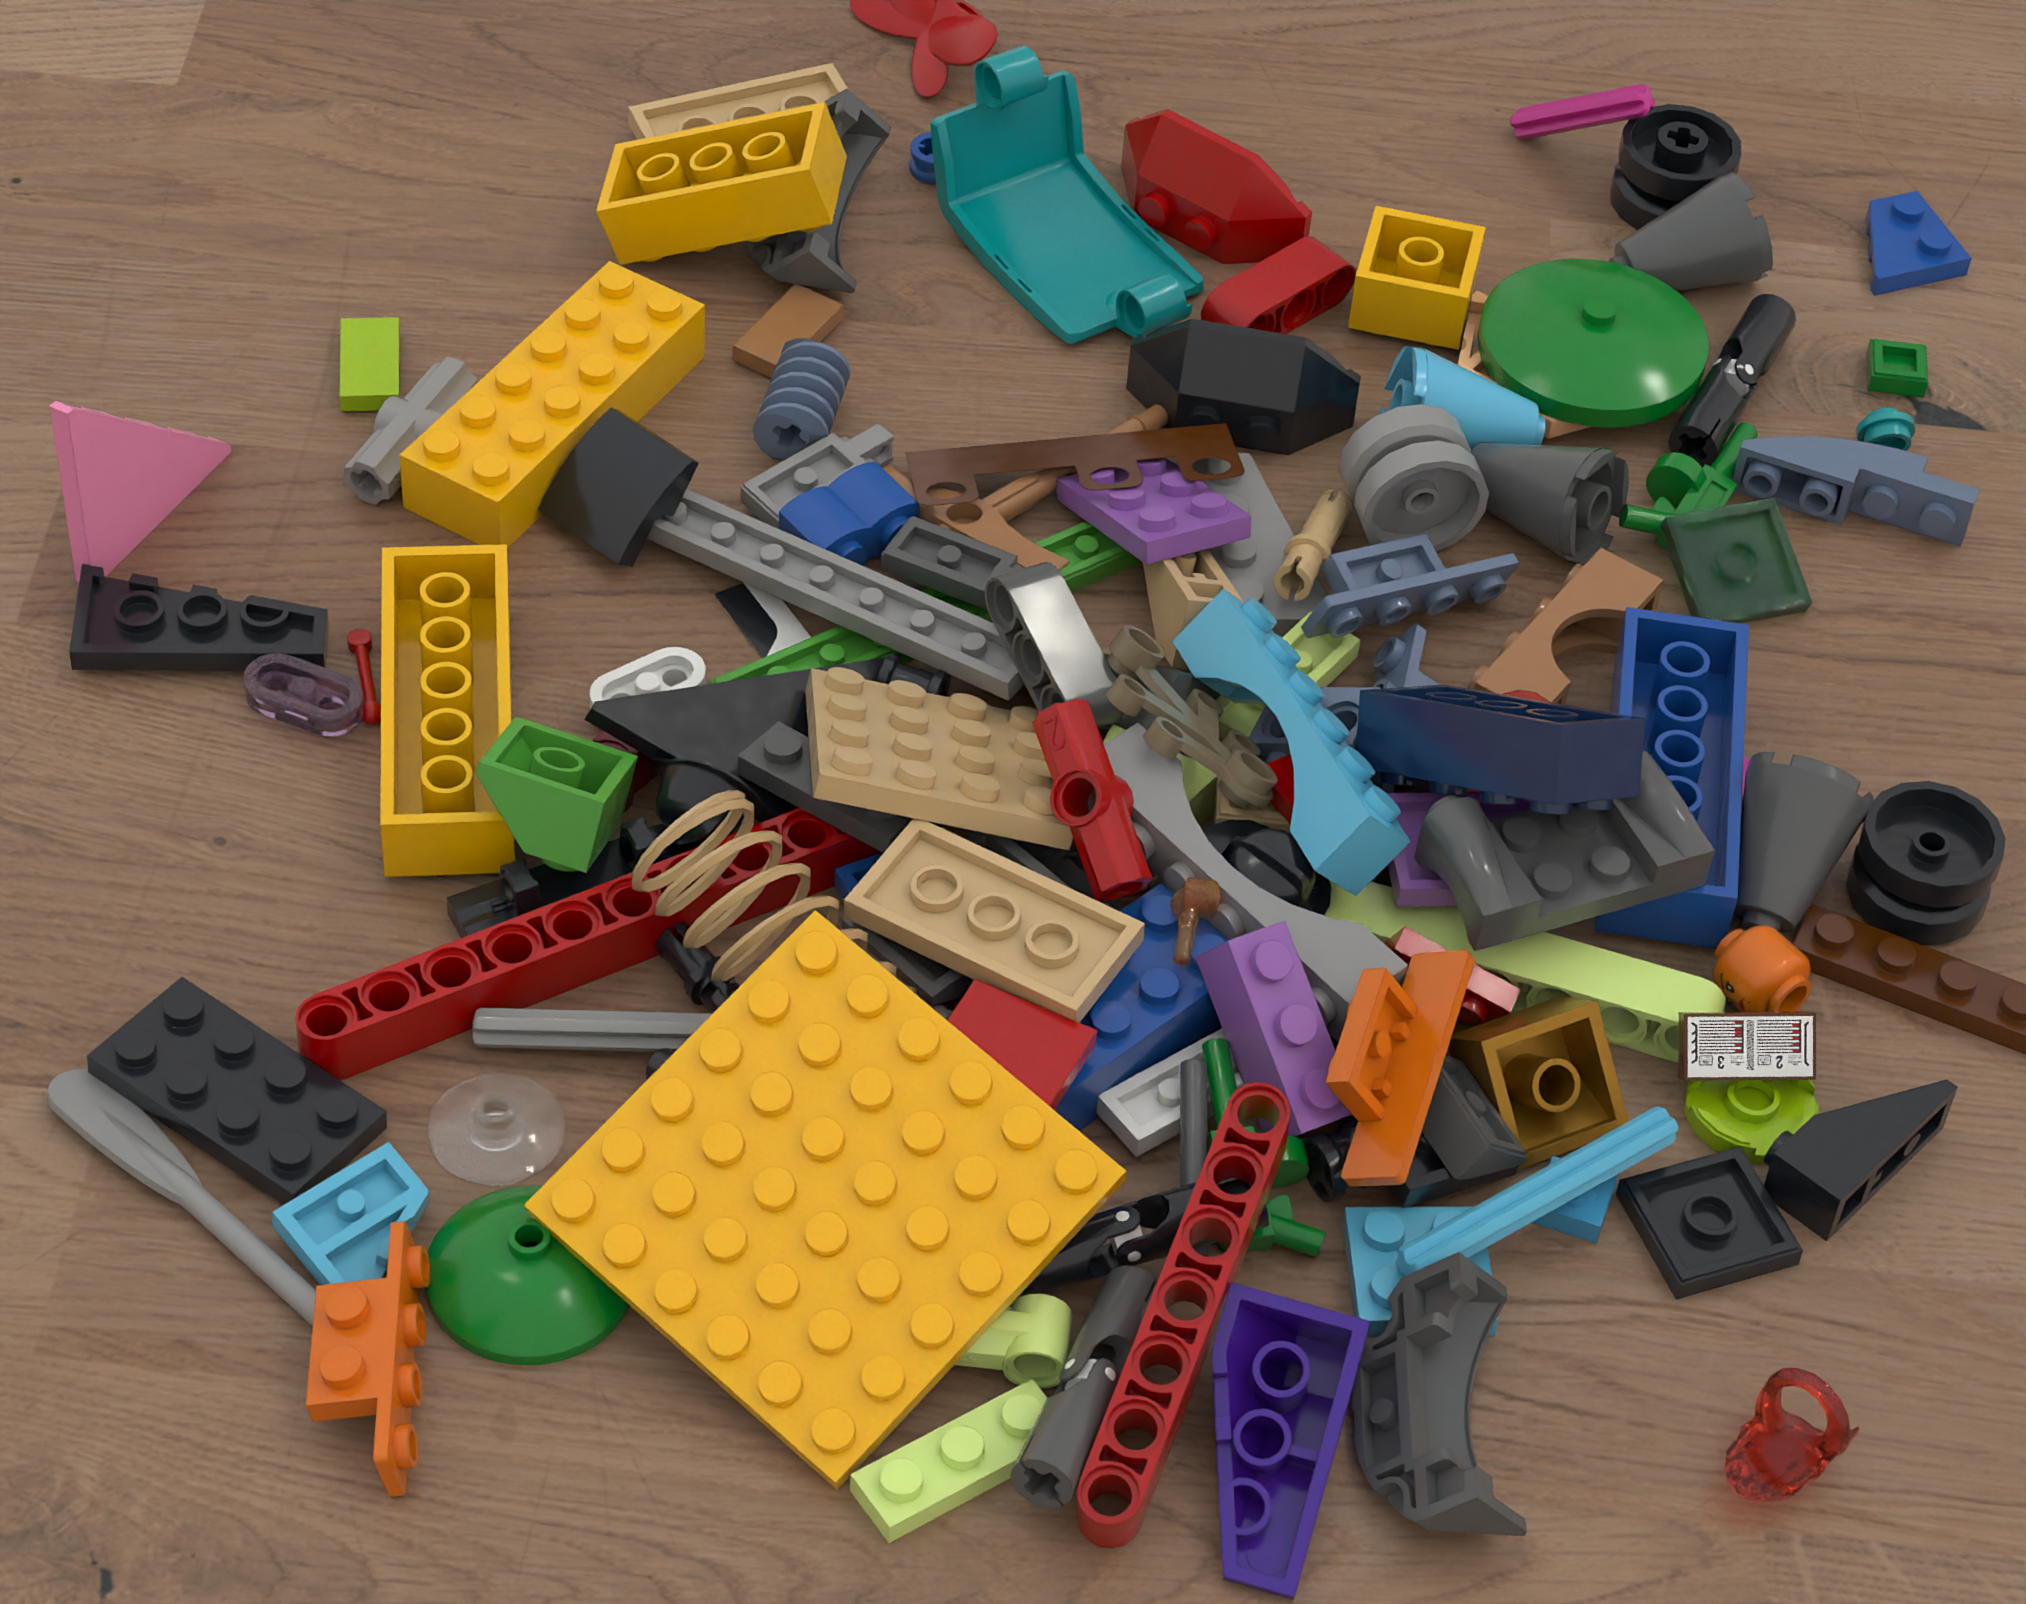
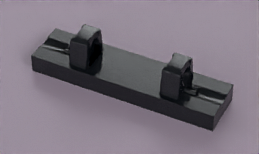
M644 817L622 824L620 827V838L609 841L587 873L578 870L560 871L546 864L528 869L523 858L500 866L498 880L447 897L448 916L460 937L463 938L632 873L633 871L628 863L634 861V866H636L644 852L666 830V826L661 823L648 828ZM692 842L681 845L671 843L652 864L697 848L700 845Z

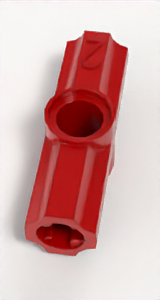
M1076 698L1064 703H1055L1038 712V717L1032 724L1054 782L1050 794L1051 809L1059 821L1070 827L1096 901L1107 903L1115 899L1130 897L1147 888L1146 885L1153 878L1130 818L1134 804L1132 790L1125 780L1114 774L1089 702ZM1095 788L1096 802L1091 812H1089L1088 799Z

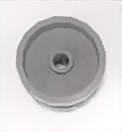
M1418 404L1396 407L1379 414L1356 430L1342 450L1339 471L1366 537L1372 545L1426 533L1437 552L1454 545L1472 531L1486 511L1489 491L1475 457L1472 455L1459 421L1442 408Z

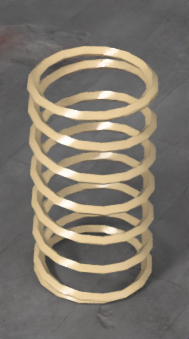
M728 790L714 794L675 820L644 852L633 870L632 889L639 892H650L670 884L657 900L655 915L671 916L694 901L714 883L732 863L741 849L758 842L766 841L772 844V851L760 873L735 887L696 919L686 931L683 948H699L713 940L751 905L767 883L791 874H796L800 877L798 888L788 905L761 922L729 948L714 965L711 981H727L755 961L779 937L793 918L814 908L825 907L829 909L826 919L835 927L839 919V900L831 896L806 898L811 882L809 867L802 863L778 865L782 857L781 835L774 831L751 832L754 825V804L744 799L745 794L737 790ZM730 810L717 829L691 854L657 877L646 881L642 880L650 865L667 846L707 819ZM742 813H744V819L733 840L715 849L732 831ZM699 876H701L691 887H689V888H688L687 890H685L682 894H680V893H681L686 887H688L694 880H696ZM856 928L840 930L849 939L857 941V945L867 953L868 933ZM877 961L896 977V965L888 961ZM907 986L916 994V988Z

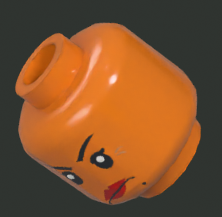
M1768 925L1754 926L1746 931L1742 929L1733 930L1722 939L1715 950L1717 962L1713 971V982L1722 990L1725 998L1740 1012L1797 1011L1805 1003L1811 992L1812 985L1809 981L1811 967L1809 959L1778 930Z

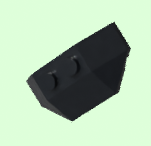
M1188 319L1161 328L1149 336L1143 334L1132 338L1126 389L1146 409L1155 404L1161 405L1168 415V423L1164 426L1166 429L1226 423L1235 447L1290 455L1353 427L1361 376L1352 369L1346 370L1335 357L1305 337Z

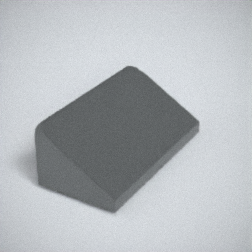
M1445 1055L1422 1133L1449 1173L1455 1179L1465 1180L1522 1165L1528 1159L1525 1155V1150L1462 1060Z

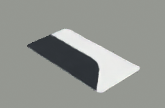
M741 583L715 594L716 599L762 658L811 638L782 599L747 583Z

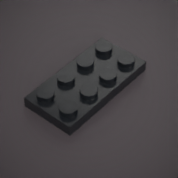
M184 977L179 978L87 1055L88 1073L283 1205L338 1173L387 1129L386 1110Z

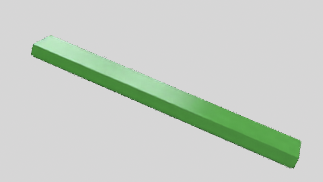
M1087 521L1035 542L1040 547L1068 559L1069 564L1060 573L1071 592L1142 562ZM931 588L921 591L993 623L986 609ZM839 625L710 680V684L865 660L885 659L889 654L899 656L901 664L909 663L915 659Z

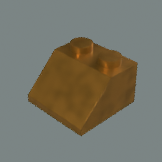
M1559 996L1457 1032L1451 1036L1448 1046L1450 1057L1463 1061L1526 1152L1525 1155L1528 1159L1517 1170L1550 1159L1552 1155L1558 1156L1582 1147L1629 1121L1597 1000Z

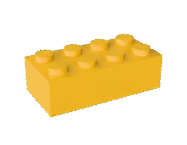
M825 102L615 144L596 213L620 265L638 261L654 262L664 256L690 251L706 252L717 246L742 241L758 242L769 236L799 230L803 232L814 231L833 222L847 155Z

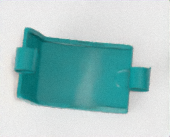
M1024 45L977 62L974 67L976 103L936 117L930 124L939 207L945 219L962 241L1005 290L1040 323L1068 344L1077 343L1113 327L1119 328L1132 337L1143 334L1148 335L1189 318L1192 304L1187 305L1186 298L1204 290L1203 277L1136 214L1085 155L1081 109L1074 75L1066 70L1043 76L1039 59L1028 46Z

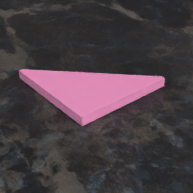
M59 401L50 404L76 582L80 581L82 564L102 567L104 577H106L232 452L231 445L208 436L207 438L179 429L159 427L149 422L127 417L121 418L85 407L78 408Z

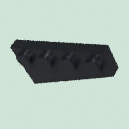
M82 564L69 650L72 670L325 671L329 633L328 609L253 595L248 596L243 602L228 600L220 596L215 588L193 584L190 592L159 587L158 578L132 573L129 581L104 577L102 567Z

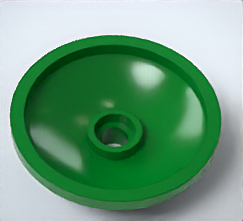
M543 1185L504 1188L469 1202L442 1225L428 1250L430 1284L425 1288V1292L435 1320L443 1331L460 1346L489 1360L512 1365H542L569 1359L603 1341L621 1323L630 1308L627 1302L551 1236L549 1230L527 1214L524 1204ZM527 1244H535V1245H537V1246H535V1247H529V1248H528V1247H523V1245H527Z

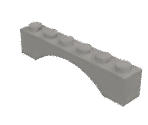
M1136 723L1104 743L1114 774L1125 780L1132 790L1134 804L1130 818L1149 869L1165 883L1169 890L1230 940L1285 920L1328 1033L1338 1043L1347 1018L1349 1003L1354 997L1363 969L1387 968L1402 987L1408 965L1362 923L1331 918L1294 906L1261 889L1226 861L1208 841L1192 814L1183 785L1182 762L1177 757L1168 759L1154 751L1143 738V734L1146 732L1143 726ZM1095 788L1089 795V812H1091L1096 802Z

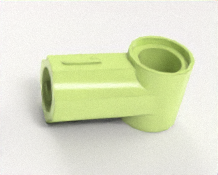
M1028 1294L1018 1297L955 1365L1003 1370L1004 1375L1018 1386L1033 1379L1040 1389L1055 1387L1061 1381L1059 1375L1068 1358L1072 1323L1071 1308L1064 1301L1050 1295Z

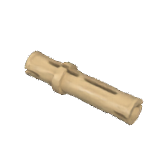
M1333 489L1323 492L1318 497L1316 505L1301 532L1293 536L1286 544L1283 554H1285L1282 559L1283 564L1276 571L1273 579L1274 588L1282 598L1289 600L1293 589L1297 588L1294 601L1305 599L1311 592L1314 581L1324 575L1320 567L1330 556L1332 548L1354 511L1352 500L1343 491H1338L1334 501H1330L1333 497Z

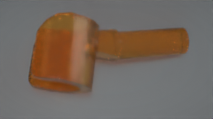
M1187 878L1183 888L1179 889L1171 899L1172 912L1174 915L1179 916V929L1173 961L1178 965L1185 966L1190 963L1198 918L1211 919L1217 912L1220 890L1215 880Z

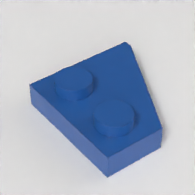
M1918 191L1870 201L1866 215L1867 235L1870 237L1868 261L1872 262L1873 268L1870 291L1874 296L1967 275L1972 258Z

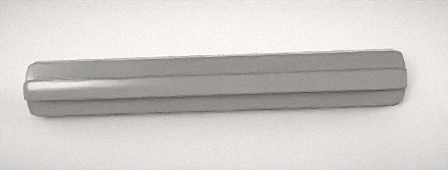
M480 1008L475 1012L472 1031L474 1044L480 1048L657 1052L662 1048H669L676 1051L713 1013Z

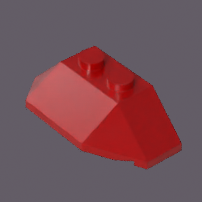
M1169 109L1152 113L1142 118L1131 119L1125 124L1121 170L1130 207L1147 225L1222 264L1259 263L1301 238L1309 236L1312 211L1302 201L1296 202L1286 183L1259 155Z

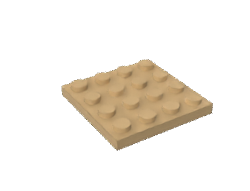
M834 667L828 669V671L811 668L805 694L813 798L1070 850L1073 840L1070 827L1059 821L1051 809L1050 794L1054 782L1032 724L1038 717L1037 713L1039 711L1037 709L1016 706L1012 710L988 706L982 699L964 693H956L951 695V697L927 693L919 685L908 681L895 680L889 684L864 679L861 674L847 668Z

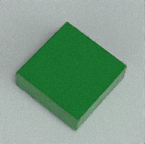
M1870 339L1866 353L1867 391L1924 397L1928 385L1927 345Z

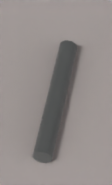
M1198 1059L1185 1060L1180 1064V1187L1197 1182L1208 1154L1207 1063ZM1208 1245L1194 1249L1200 1255L1208 1257Z

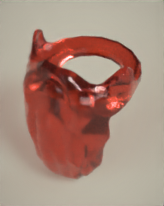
M1781 1368L1773 1372L1760 1389L1753 1419L1742 1426L1739 1436L1726 1451L1725 1473L1727 1484L1735 1491L1738 1498L1750 1501L1773 1502L1793 1497L1808 1484L1818 1479L1826 1466L1845 1452L1859 1433V1426L1850 1430L1849 1417L1842 1400L1832 1387L1816 1374L1800 1368ZM1796 1386L1805 1389L1819 1401L1827 1418V1429L1825 1432L1813 1427L1800 1416L1786 1412L1782 1408L1781 1392L1784 1387Z

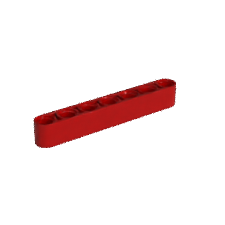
M1261 1082L1245 1084L1233 1093L1227 1103L1080 1477L1077 1489V1521L1079 1529L1088 1541L1099 1547L1115 1548L1124 1546L1134 1539L1141 1528L1218 1328L1230 1284L1236 1281L1286 1151L1291 1110L1285 1095L1271 1084ZM1256 1117L1267 1120L1274 1128L1264 1133H1253L1246 1130L1241 1123ZM1236 1178L1246 1182L1251 1189L1245 1193L1233 1195L1220 1190L1217 1184L1224 1179ZM1211 1239L1222 1243L1227 1251L1220 1256L1206 1257L1197 1253L1192 1246L1201 1240ZM1186 1301L1199 1306L1203 1313L1196 1319L1185 1321L1173 1317L1168 1312V1308L1175 1303ZM1161 1364L1171 1367L1179 1376L1169 1384L1158 1385L1146 1380L1142 1373L1150 1366ZM1136 1428L1149 1433L1154 1441L1145 1449L1131 1450L1122 1446L1118 1442L1117 1437L1125 1430ZM1110 1493L1124 1498L1129 1506L1120 1515L1110 1517L1096 1512L1092 1508L1091 1503L1100 1495Z

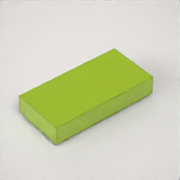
M399 317L341 318V412L379 411L385 400L390 396L400 397Z

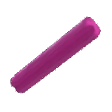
M1638 84L1522 107L1517 110L1516 114L1511 116L1510 125L1514 128L1517 138L1526 140L1645 117L1650 110L1654 109L1655 99L1651 96L1650 87Z

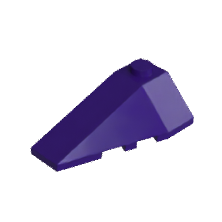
M1231 1282L1211 1351L1223 1580L1294 1600L1366 1345L1370 1321Z

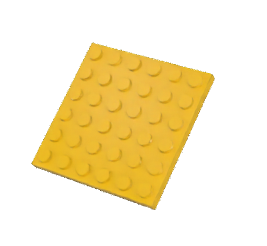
M815 910L524 1204V1207L532 1219H536L549 1230L551 1236L838 1490L849 1479L850 1474L854 1473L1122 1186L1127 1179V1171Z

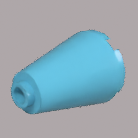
M1405 346L1396 357L1384 388L1385 390L1393 391L1389 410L1396 407L1418 404L1442 408L1459 421L1471 451L1482 442L1541 445L1545 432V418L1539 416L1538 405L1535 402L1422 347ZM1380 408L1379 414H1382L1389 410Z

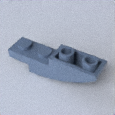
M1810 436L1765 437L1743 440L1732 479L1738 484L1734 489L1735 492L1839 525L1843 524L1847 512L1850 511L1957 546L1962 545L1980 490L1924 472L1928 460L1926 456L1868 442Z

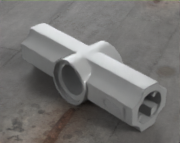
M447 356L443 362L434 363L404 399L398 396H390L385 400L376 416L373 435L344 467L345 483L355 491L360 500L377 506L381 500H389L401 486L399 455L479 382L478 378L468 370L466 364L458 359Z

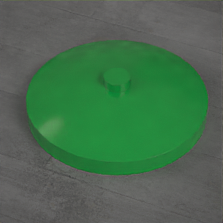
M1593 259L1552 260L1528 266L1511 274L1501 281L1486 299L1478 330L1480 357L1488 373L1498 385L1535 402L1538 405L1539 413L1564 422L1591 427H1627L1645 424L1676 411L1689 401L1700 386L1709 351L1708 336L1702 319L1680 293L1661 280L1640 270L1613 262Z

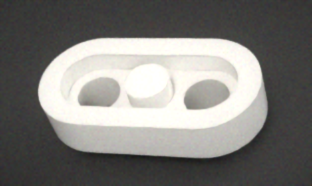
M667 647L657 650L597 678L590 688V709L595 701L706 685L705 663L697 653L686 648Z

